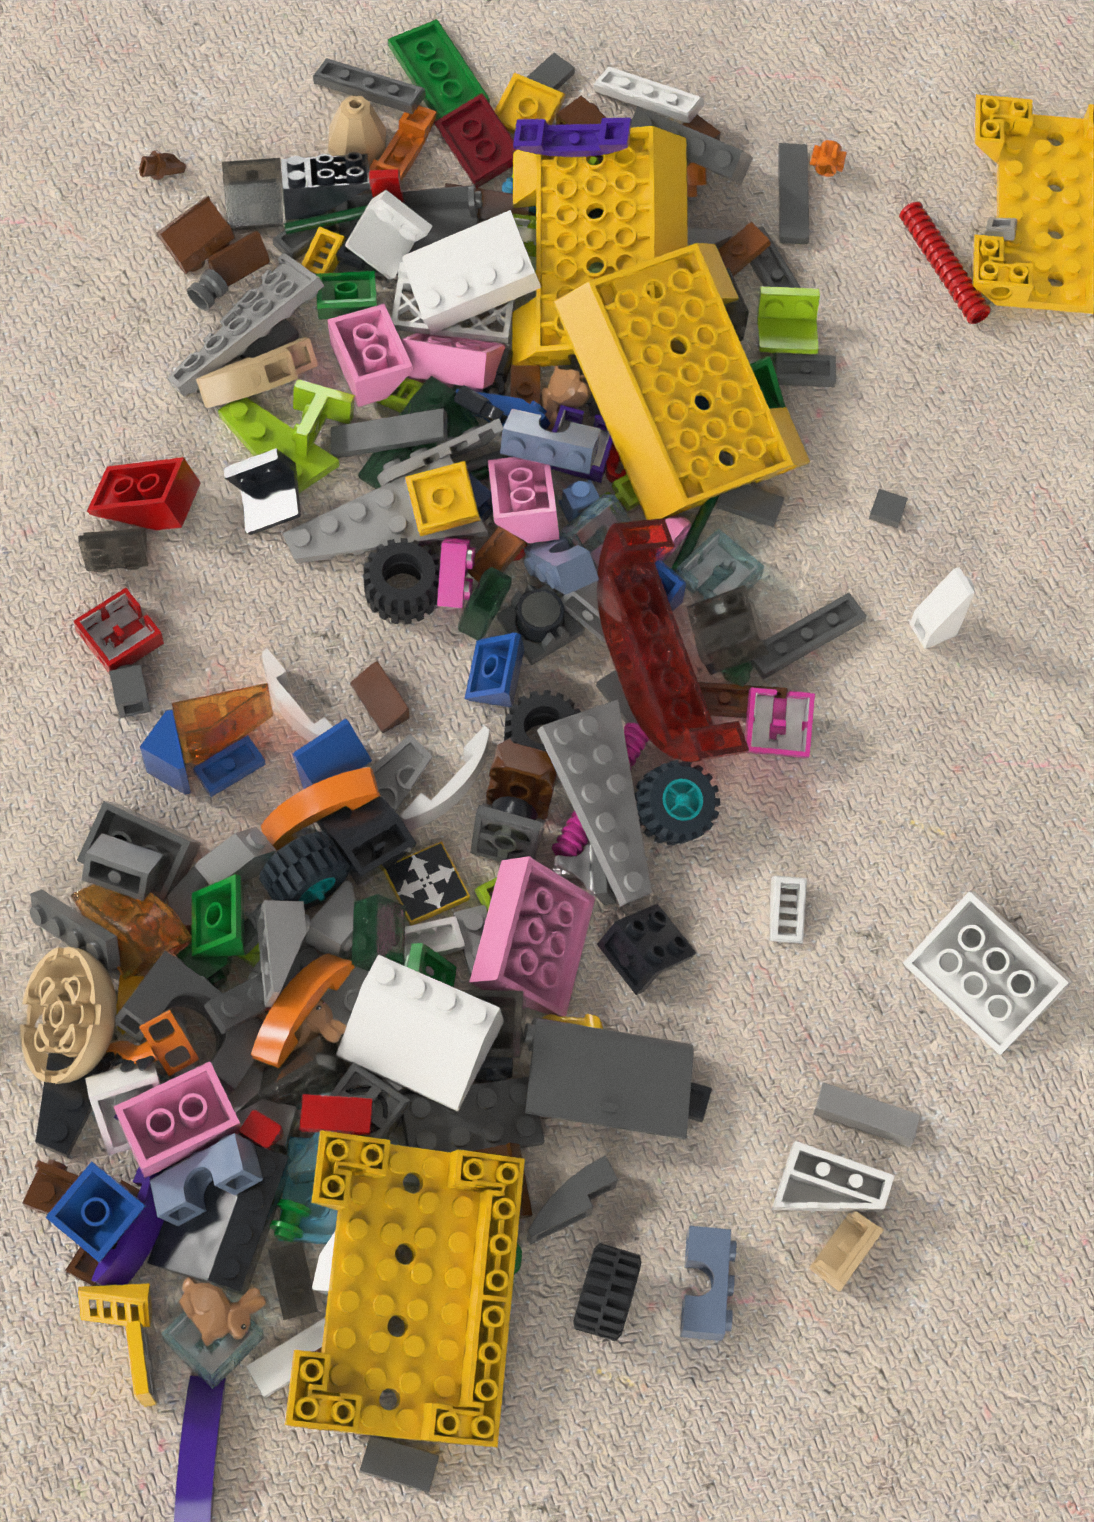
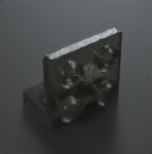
M146 528L83 533L84 535L78 536V543L86 571L102 573L109 569L124 568L136 570L140 567L149 566Z

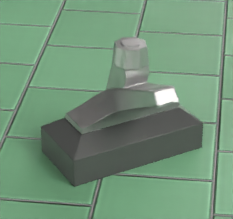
M587 844L584 851L578 856L558 855L555 857L553 872L563 878H578L585 884L589 893L592 896H596L604 905L616 904L615 894L591 844Z

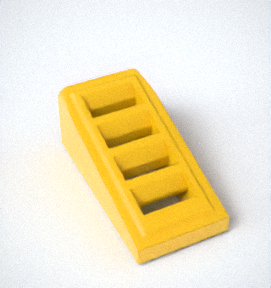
M319 227L301 265L315 274L333 273L340 262L337 260L336 254L346 238ZM326 244L333 245L332 249L326 248ZM321 252L328 255L327 259L319 257ZM317 262L324 266L321 270L317 267H314L313 264Z
M150 1283L78 1287L81 1320L124 1326L128 1322L139 1320L143 1327L151 1326L152 1302ZM89 1299L96 1300L97 1308H90ZM104 1301H110L111 1308H104ZM118 1303H124V1307H118Z

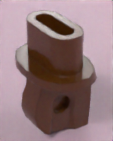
M154 150L149 156L142 157L139 173L141 177L151 176L154 180H160L165 175L184 173L186 164L181 162L174 154H161L158 150Z

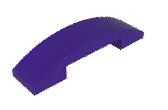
M631 117L602 118L601 124L548 125L545 119H517L513 147L524 152L559 157H587L609 154L628 148L632 119Z
M138 1167L133 1183L141 1187L137 1198L146 1207L121 1236L116 1248L111 1249L103 1260L98 1263L91 1281L100 1286L128 1284L146 1260L164 1222L163 1219L157 1217L150 1180L162 1174L164 1170L144 1178L140 1167Z
M190 1375L178 1459L174 1522L212 1521L215 1468L226 1378L217 1377L212 1381L207 1376Z

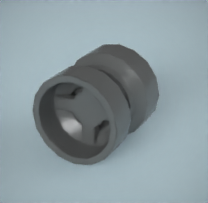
M207 269L200 276L199 282H194L188 287L187 294L197 307L208 311L215 304V299L222 297L228 291V286L217 272Z

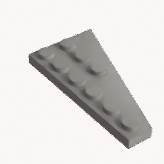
M283 252L277 259L280 263L273 272L267 270L261 276L262 284L257 289H251L246 292L220 321L222 324L220 330L215 335L209 333L203 339L204 347L199 352L189 354L167 378L169 382L184 397L199 389L196 381L197 378L225 367V364L234 357L245 353L248 346L254 341L269 334L271 328L278 322L289 318L297 307L313 299L318 291L324 287L319 277Z
M450 455L282 533L297 564L332 559L336 555L353 553V555L365 554V551L376 550V547L380 544L387 546L388 540L392 539L395 540V543L401 542V538H407L408 543H413L414 540L420 541V545H428L432 541L444 540L445 538L461 539V537L477 535L478 537L489 535L480 518V521L420 537L405 477L454 464Z
M618 699L541 726L537 732L620 907L652 893Z

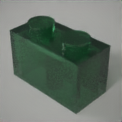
M380 894L354 902L352 965L370 971L377 956L380 955L404 966L405 905Z

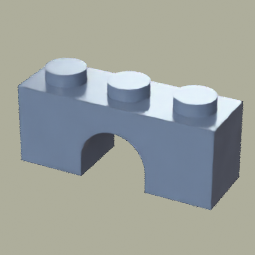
M511 409L502 431L500 454L586 474L590 473L598 451L600 428L571 422L566 431L559 433L549 432L540 426L541 415Z
M560 535L559 540L536 542L523 548L527 557L524 559V565L530 576L538 578L541 582L550 585L552 589L555 588L565 595L599 580L590 551L579 545L570 549L567 539Z
M235 1133L226 1135L218 1143L205 1150L193 1153L189 1159L176 1166L166 1168L162 1174L151 1179L150 1184L157 1217L180 1226L205 1212L204 1193L212 1180L214 1181V1186L233 1195L262 1181L263 1177L254 1143Z
M689 1226L684 1268H694L703 1271L710 1280L711 1290L702 1296L685 1295L682 1301L680 1337L722 1341L725 1331L731 1332L733 1311L727 1310V1296H733L735 1276L729 1275V1261L735 1262L737 1242L731 1240V1229Z

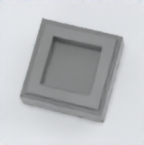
M990 217L988 218L985 235L1004 237V240L1014 241L1017 219Z

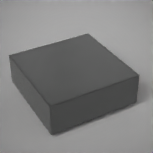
M879 489L869 519L898 528L908 498Z

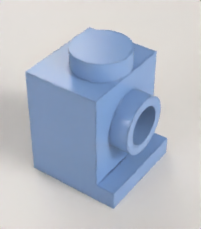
M591 480L585 482L577 481L563 490L559 505L570 526L575 527L579 524L580 520H586L590 517L589 513L593 508L596 510L600 506L601 499ZM588 508V510L578 513V510Z

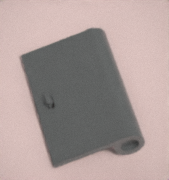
M475 185L402 190L405 205L432 225L428 235L416 241L409 253L478 224V209L483 208L482 192L476 191ZM362 193L336 206V212L368 205L371 199H373L372 193ZM358 219L339 223V235L347 238ZM342 262L338 263V273L375 271V277L384 276L368 263L363 270Z
M536 1017L533 1018L532 1023H526L523 1043L528 1044V1050L532 1051L525 1114L679 1139L687 1138L694 1055L692 1044Z

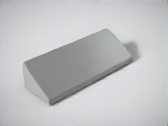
M824 1082L813 1115L911 1147L914 1142L920 1117L919 1114Z

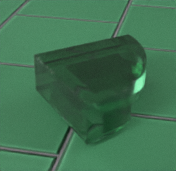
M743 654L724 668L721 673L725 680L743 687L751 679L750 672L753 669L750 658Z

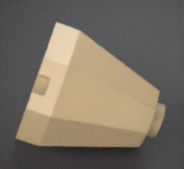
M349 96L341 102L329 126L328 151L331 156L346 155L351 152L368 153L370 167L373 160L379 155L381 157L386 149V127L370 102L363 96Z

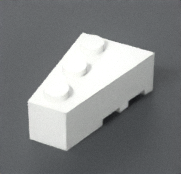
M795 1141L791 1147L771 1210L880 1212L885 1208L895 1175Z

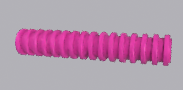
M626 723L624 726L630 770L631 766L635 765L636 758L640 757L641 751L646 747L645 743L650 740L648 731L636 723ZM575 810L571 813L572 818L567 820V826L562 828V834L556 838L557 843L552 845V851L556 856H578L583 852L582 846H586L588 843V837Z

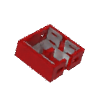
M127 588L119 591L73 621L76 632L109 675V671L116 670L123 665H132L164 644L162 632L148 615L144 616L146 627L139 621L143 617L141 606Z

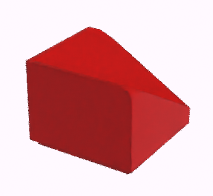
M256 1109L251 1111L239 1129L241 1137L250 1138L264 1148L272 1147L284 1136L281 1125Z

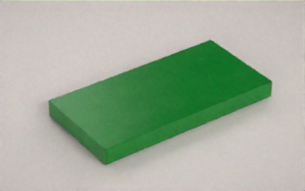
M438 19L388 39L389 48L412 84L425 88L426 96L423 101L429 109L437 112L436 121L483 93L490 104V98Z

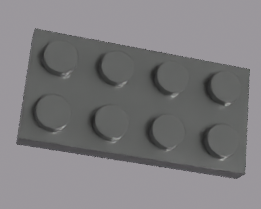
M529 1077L473 1084L459 1111L418 1093L402 1094L410 1100V1105L401 1116L406 1146L453 1152L458 1149L466 1151L480 1150L505 1145L509 1142L520 1144V1148L543 1145L545 1140L540 1116L525 1114Z

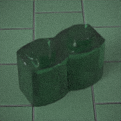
M493 567L488 568L482 574L475 591L471 594L459 619L458 631L477 641L487 634L511 588L512 578Z

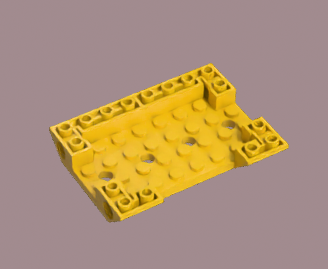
M976 94L975 145L997 163V218H1016L1017 230L1014 241L1004 240V237L974 235L973 287L997 306L1094 314V105H1088L1084 119L1032 114V99ZM1055 139L1059 141L1061 145L1054 146L1048 140ZM1056 185L1061 191L1054 192L1048 186ZM1057 232L1062 238L1054 239L1048 233ZM1056 279L1061 282L1062 286H1052L1048 280Z
M655 126L633 127L630 131L628 148L600 155L603 157V160L598 165H590L588 163L592 156L559 157L520 150L513 153V207L536 206V275L541 288L536 290V297L512 312V364L540 365V367L571 365V355L575 353L555 309L554 301L588 281L688 246L687 140L685 137ZM599 208L604 211L602 216L597 219L588 217V214L593 209ZM600 262L604 265L603 269L598 273L588 271L593 263ZM654 285L646 287L647 294L655 299L661 297L658 287ZM671 341L670 346L673 352L677 354L685 352V347L680 341Z
M695 243L588 281L553 303L649 525L701 506L708 499L753 481L757 484L810 463L787 407L769 409L724 305L738 300L739 297L715 244ZM648 285L658 287L661 297L657 299L650 297L647 294L646 287ZM671 341H680L685 347V352L683 354L673 352L670 346ZM696 396H703L708 400L709 408L707 410H701L696 406ZM726 451L731 454L733 458L731 466H726L720 462V452Z
M320 1131L311 1203L338 1210L322 1350L321 1353L294 1350L285 1420L286 1426L448 1444L498 1447L525 1159L459 1149L453 1152L393 1145L387 1139ZM407 1174H413L419 1180L420 1186L416 1193L407 1192L403 1186V1179ZM400 1244L407 1245L412 1251L411 1261L406 1265L399 1263L395 1256L396 1249ZM393 1316L400 1317L404 1322V1331L398 1337L391 1335L387 1328L388 1321ZM385 1389H391L397 1398L396 1404L391 1410H385L379 1401L380 1395Z

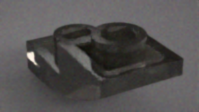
M303 1242L268 1250L283 1320L318 1312Z

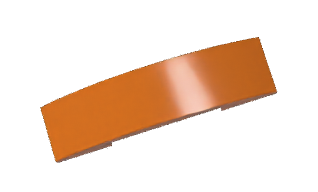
M420 105L413 114L404 112L399 120V129L380 159L378 161L373 160L369 170L399 169L400 180L402 181L419 155L433 126L437 112Z
M367 767L341 773L298 792L270 813L261 824L262 833L278 851L291 841L297 839L296 832L345 806L353 811L380 796L373 769Z
M327 953L304 967L289 982L268 1012L251 1052L253 1059L280 1068L298 1044L294 1033L328 988L335 991L340 988L355 968L354 962Z

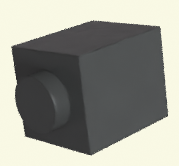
M123 665L116 670L109 671L120 718L151 712L141 665Z

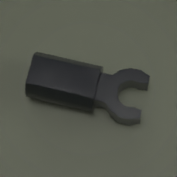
M510 348L504 349L492 385L484 388L483 393H488L490 389L497 388L498 395L505 396L504 383L507 382L513 357V351Z
M465 385L460 388L455 396L454 402L480 419L485 417L491 422L500 419L503 425L508 418L504 415L503 411L491 405L489 399Z

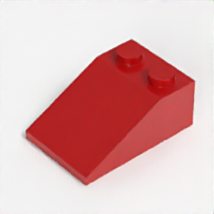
M184 457L107 466L87 512L92 516L152 530L182 528L201 482Z

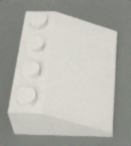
M511 210L402 256L413 294L423 320L431 334L541 288Z
M969 891L903 962L915 976L999 1055H1002L1073 982L975 891Z
M378 955L362 984L336 1056L352 1064L356 1063L367 1071L459 1111L504 1020L499 1007Z

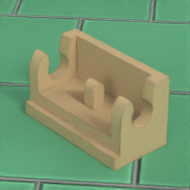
M854 1211L852 1214L848 1213L809 1269L840 1292L884 1229L875 1225L857 1211Z

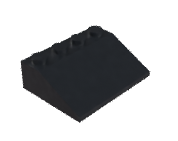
M255 1145L263 1180L236 1195L214 1186V1181L212 1180L204 1193L206 1211L180 1226L164 1220L147 1264L244 1295L249 1290L270 1230L269 1225L274 1219L278 1201L281 1199L293 1162L290 1157Z

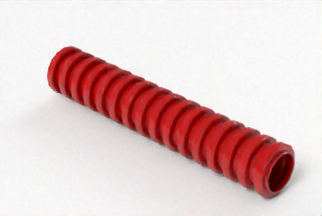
M912 202L900 212L899 218L904 222L905 227L908 228L910 235H913L914 241L917 242L922 253L926 255L927 261L935 269V273L939 276L941 282L944 283V287L948 289L950 296H953L954 302L958 303L957 306L962 310L963 316L967 317V322L969 324H977L983 321L991 311L990 306L986 304V300L982 298L981 293L973 287L972 279L968 277L966 270H963L962 264L954 256L953 250L945 242L946 240L941 236L939 229H936L935 223L927 215V211L923 209L922 203Z

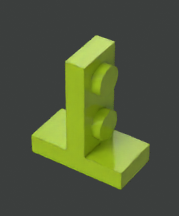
M297 379L293 390V409L303 411L301 423H296L292 432V441L295 442V455L307 458L326 419L350 424L354 417L355 395Z

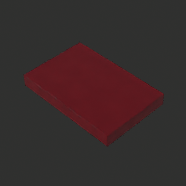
M483 93L434 122L442 138L476 188L513 167V153L517 151L513 147L514 140Z

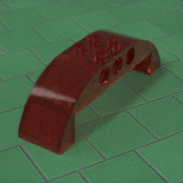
M665 518L614 523L608 530L600 553L597 571L599 577L597 581L598 611L606 644L626 700L638 725L648 739L662 752L672 758L685 762H698L748 752L749 747L739 721L713 724L655 563L675 547Z

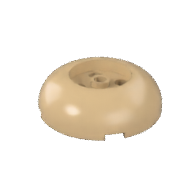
M57 947L40 960L29 979L22 1004L28 1005L27 1025L20 1024V1037L23 1054L31 1072L43 1082L61 1084L84 1077L101 1061L114 1033L117 1003L111 977L99 960L87 951L79 948ZM42 1015L43 1024L38 1023L39 1027L34 1028L39 1016ZM47 1053H62L64 1056L75 1058L74 1062L65 1069L57 1071L46 1070Z

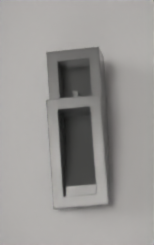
M606 1155L585 1166L569 1178L550 1197L528 1230L527 1240L530 1245L592 1215L593 1205L590 1200L616 1188L618 1179Z

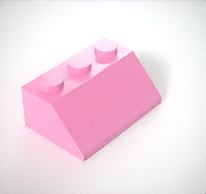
M385 304L327 320L331 347L352 394L355 395V402L358 407L387 399L413 371V365Z
M414 333L401 339L413 365V371L408 375L409 379L421 383L426 382V380L436 381V385L440 387H454V384L465 385L475 392H482V389L493 384L505 349V344L423 333Z
M517 457L488 460L495 524L527 543L559 540L550 465Z
M207 1062L113 1107L144 1178L191 1157L197 1151L209 1148L226 1135L239 1134L240 1129L237 1115L211 1062Z

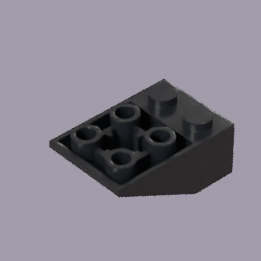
M351 152L346 155L336 156L321 154L317 157L303 158L292 156L288 159H281L286 220L319 216L371 188L368 153Z
M381 794L376 799L353 811L345 806L317 821L322 832L329 834L351 868L349 873L357 886L413 853L416 846V841L399 815Z

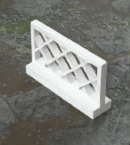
M400 262L391 317L396 331L508 343L515 299L507 302V305L498 311L495 308L488 310L491 315L481 321L477 316L469 318L475 324L470 328H461L458 324H454L431 334L421 313L415 307L418 305L416 299L413 298L409 301L403 295V290L412 291V287L404 262ZM408 310L416 317L410 322L398 320L399 315ZM497 320L504 329L503 332L490 331L486 326Z

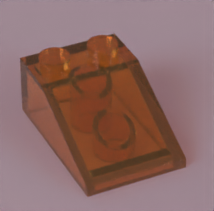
M268 683L172 703L185 764L202 763L244 738L273 716Z
M93 884L71 895L82 915L117 936L120 966L117 969L124 979L152 967L164 951L175 956L192 939L176 912L151 892L144 901Z

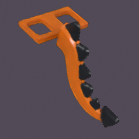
M171 1010L139 1026L147 1040L141 1045H135L129 1041L110 1043L102 1058L104 1064L109 1062L112 1066L121 1064L120 1069L122 1072L129 1070L135 1065L138 1066L140 1071H143L152 1062L159 1059L168 1076L200 1060ZM163 1019H168L174 1028V1032L161 1040H154L149 1032V1027ZM178 1046H184L190 1054V1058L176 1067H171L165 1058V1054Z

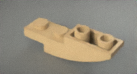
M302 337L255 358L247 357L201 376L196 381L204 405L209 408L246 398L298 379V374L317 367L318 363L310 338Z

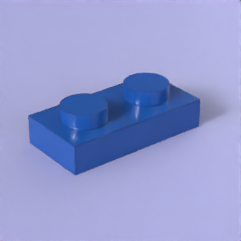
M247 735L193 767V771L207 793L212 797L263 767L266 763L264 757Z

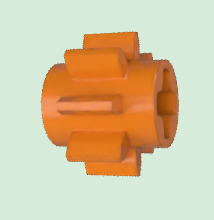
M826 140L821 143V146H814L810 165L815 166L816 172L822 176H833L836 171H843L847 152L841 151L842 147L838 142Z

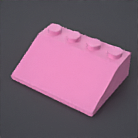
M531 857L502 860L469 983L498 998L548 1015L566 1017L595 897Z

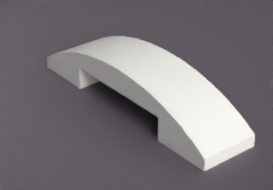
M268 649L264 650L262 656L267 686L274 704L287 723L308 742L332 728L333 726L325 717L315 724L310 720L284 688L288 685L286 670Z
M486 726L464 747L463 761L466 764L432 800L420 793L400 815L408 831L436 820L455 806L469 791L481 772L488 752L489 729Z

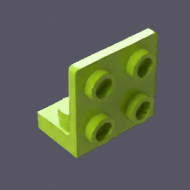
M760 286L757 310L760 352L818 354L817 313L820 299L819 289Z

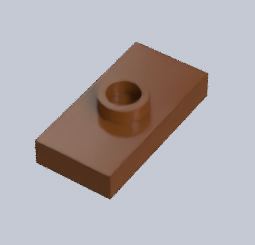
M752 221L718 249L730 279L771 245L770 240Z
M511 364L510 397L522 398L529 404L535 401L540 405V365Z
M499 526L475 554L474 566L472 569H468V573L484 589L489 590L526 546L527 542Z

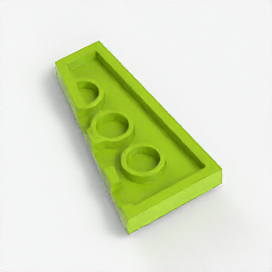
M247 397L232 401L218 410L221 420L253 456L277 448L296 463L299 493L340 466L337 458L315 443L307 458L295 455V442L292 441L293 428Z

